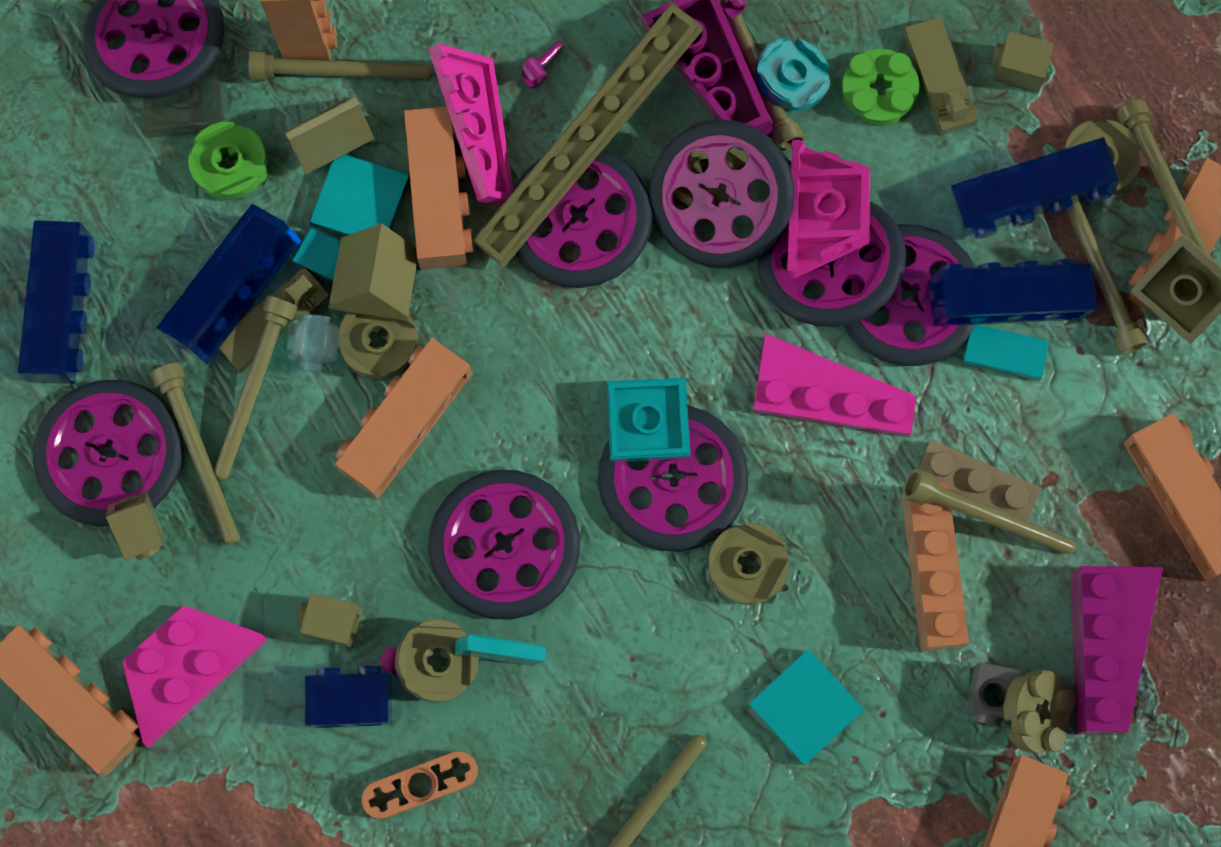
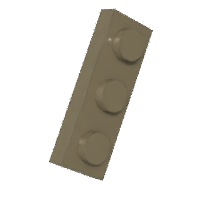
M932 439L928 442L917 468L934 475L935 480L939 483L948 482L950 491L1027 522L1042 489Z

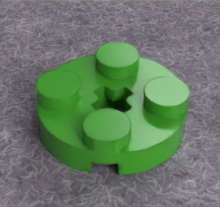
M887 49L868 50L854 56L844 73L841 84V96L846 108L849 111L851 109L854 114L859 116L860 121L872 126H888L900 121L912 109L919 93L918 75L911 65L910 58L904 53H896ZM876 80H883L890 88L886 89L885 94L881 96L878 95L876 89H870L869 84H874Z
M224 121L206 127L195 138V145L188 157L189 170L197 185L214 199L224 201L244 197L265 181L268 163L267 152L260 137L254 130L247 126L245 128L235 125L234 122ZM224 153H229L231 157L238 155V160L234 162L235 166L232 168L219 167L218 164L223 161L222 155Z

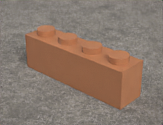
M260 0L283 59L331 60V49L337 48L336 26L332 25L331 11L327 10L326 0Z
M445 106L405 110L416 250L420 269L428 270L467 266L466 253L473 252L471 229H464L463 216L470 215L468 194L467 192H460L459 179L466 178V169L463 155L457 156L456 143L458 139L448 108Z
M1207 158L1199 169L1193 166L1190 168L1180 187L1186 190L1183 195L1184 202L1211 254L1221 235V165ZM1168 208L1163 218L1169 222L1164 233L1159 231L1155 233L1146 249V252L1151 254V257L1146 266L1138 265L1128 283L1129 285L1134 287L1182 235L1170 208ZM1130 294L1128 300L1154 313L1135 295Z
M433 338L430 339L426 346L420 344L414 350L408 360L410 367L402 377L397 375L391 380L384 392V395L387 397L378 408L373 406L365 414L360 423V426L363 427L354 440L348 438L336 454L338 461L335 465L339 472L376 499H379L473 375L470 364Z
M1173 412L1132 434L1123 444L1202 577L1207 581L1221 574V490L1212 477L1214 471L1209 460L1204 455H1199L1191 442L1193 436L1189 427L1183 420H1178Z
M948 482L939 483L940 487L949 490ZM902 493L901 498L921 653L962 649L969 644L952 509L936 502L919 505L906 500Z
M17 625L0 642V678L97 774L108 776L142 741V738L134 732L139 727L138 724L123 710L116 714L106 704L110 697L94 682L87 686L77 676L81 669L69 657L63 654L58 658L49 649L53 642L39 628L35 626L30 630Z
M1024 755L1014 757L982 847H1050L1057 830V825L1052 823L1057 808H1064L1070 794L1071 786L1066 784L1069 774Z

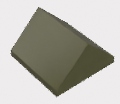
M350 97L282 132L305 174L374 139L356 97Z
M382 223L342 237L329 309L408 321L418 261L416 247Z
M1183 233L1130 292L1191 344L1221 313V265Z

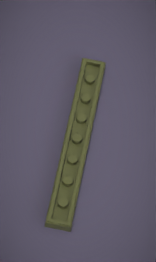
M671 3L472 242L504 268L703 31L702 25Z

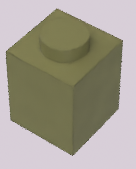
M1009 31L1004 44L996 43L990 65L996 67L993 81L1037 93L1045 79L1054 43Z
M147 491L108 505L106 519L124 560L135 556L137 560L148 558L159 551V547L164 545L165 533Z
M311 593L309 601H303L300 606L297 625L301 626L300 633L306 638L352 649L363 609L357 604Z

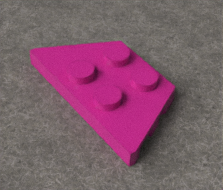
M792 140L791 174L794 183V208L789 220L787 263L789 279L797 278L869 244L870 168L855 161H845L839 155L826 150L823 154L806 148L805 143L800 140Z
M185 605L181 607L122 661L142 742L145 746L151 748L264 645L268 639L258 632Z

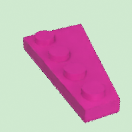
M438 43L428 50L477 200L502 206L512 194L514 188L493 58Z
M765 333L753 413L910 437L916 395Z

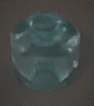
M299 314V320H293L289 323L286 354L289 359L299 362L298 369L322 371L323 364H331L337 359L339 328L334 323H330V316Z

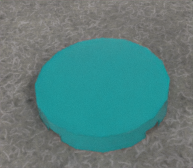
M778 38L767 44L756 61L755 77L758 87L768 100L781 108L792 111L808 110L820 102L830 87L828 62L821 52L807 41L800 39L792 41L786 40L787 38Z

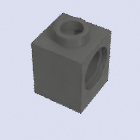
M983 662L973 666L965 714L976 716L975 723L999 728L1001 722H1008V720H1004L1005 697L1010 684L1017 676H1020L1021 670ZM986 686H993L999 690L1002 699L998 707H991L984 701L983 690Z

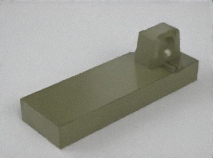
M941 17L905 27L903 35L939 135L975 126L978 122V117Z
M305 267L270 295L298 306L293 321L288 320L287 326H282L275 346L330 301V295ZM266 299L214 341L215 345L240 374L251 367L267 321L263 319L266 312L262 311Z

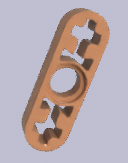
M456 751L371 783L362 794V806L371 817L377 819L393 817L470 787L478 776L477 763L465 752ZM459 759L462 764L469 763L470 770L465 773V781L459 782L456 777H450L443 780L447 785V789L439 791V779L433 772V767L440 765V773H445L453 769L452 761ZM418 773L427 774L432 781L431 791L428 795L421 798L413 796L409 791V781ZM401 780V791L409 801L407 804L401 806V798L398 797L387 802L388 810L382 812L380 807L371 806L370 801L376 798L375 791L381 788L385 794L395 792L397 788L393 783Z

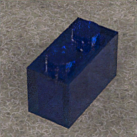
M381 666L357 667V674H341V668H317L316 675L305 676V726L311 729L392 726V676L388 673H381Z

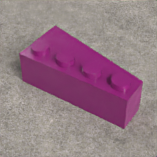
M675 0L641 15L646 33L671 3L701 24L703 31L673 65L674 69L714 120H735L753 126L768 137L771 136L773 133L771 119L719 0Z
M1080 566L1071 572L1076 735H1120L1129 731L1163 567Z

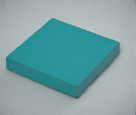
M344 154L333 160L310 224L313 227L341 236H347L381 223L392 230L410 177L408 174Z
M686 378L606 381L610 462L690 458Z
M809 649L748 704L803 766L864 711L863 707Z

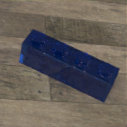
M1105 137L953 184L951 185V195L964 236L974 235L975 239H981L997 233V227L1012 223L1013 227L1029 224L1036 220L1035 215L1048 211H1050L1051 215L1065 213L1074 208L1073 203L1086 199L1089 200V203L1106 200L1112 196V191L1117 190L1119 179Z
M251 204L156 328L176 346L207 365L302 240L283 220Z
M34 220L18 365V374L28 382L76 384L77 372H81L83 368V351L79 349L80 335L85 334L87 329L86 311H83L84 296H89L91 290V277L87 273L88 259H92L94 256L95 242L94 237L90 235L81 222Z
M1074 259L1058 260L1053 262L1052 265L1039 266L1038 261H1023L1015 264V267H1002L999 262H989L981 264L977 268L964 269L963 264H948L940 267V270L928 280L933 327L1082 320L1097 310L1091 263L1076 264Z

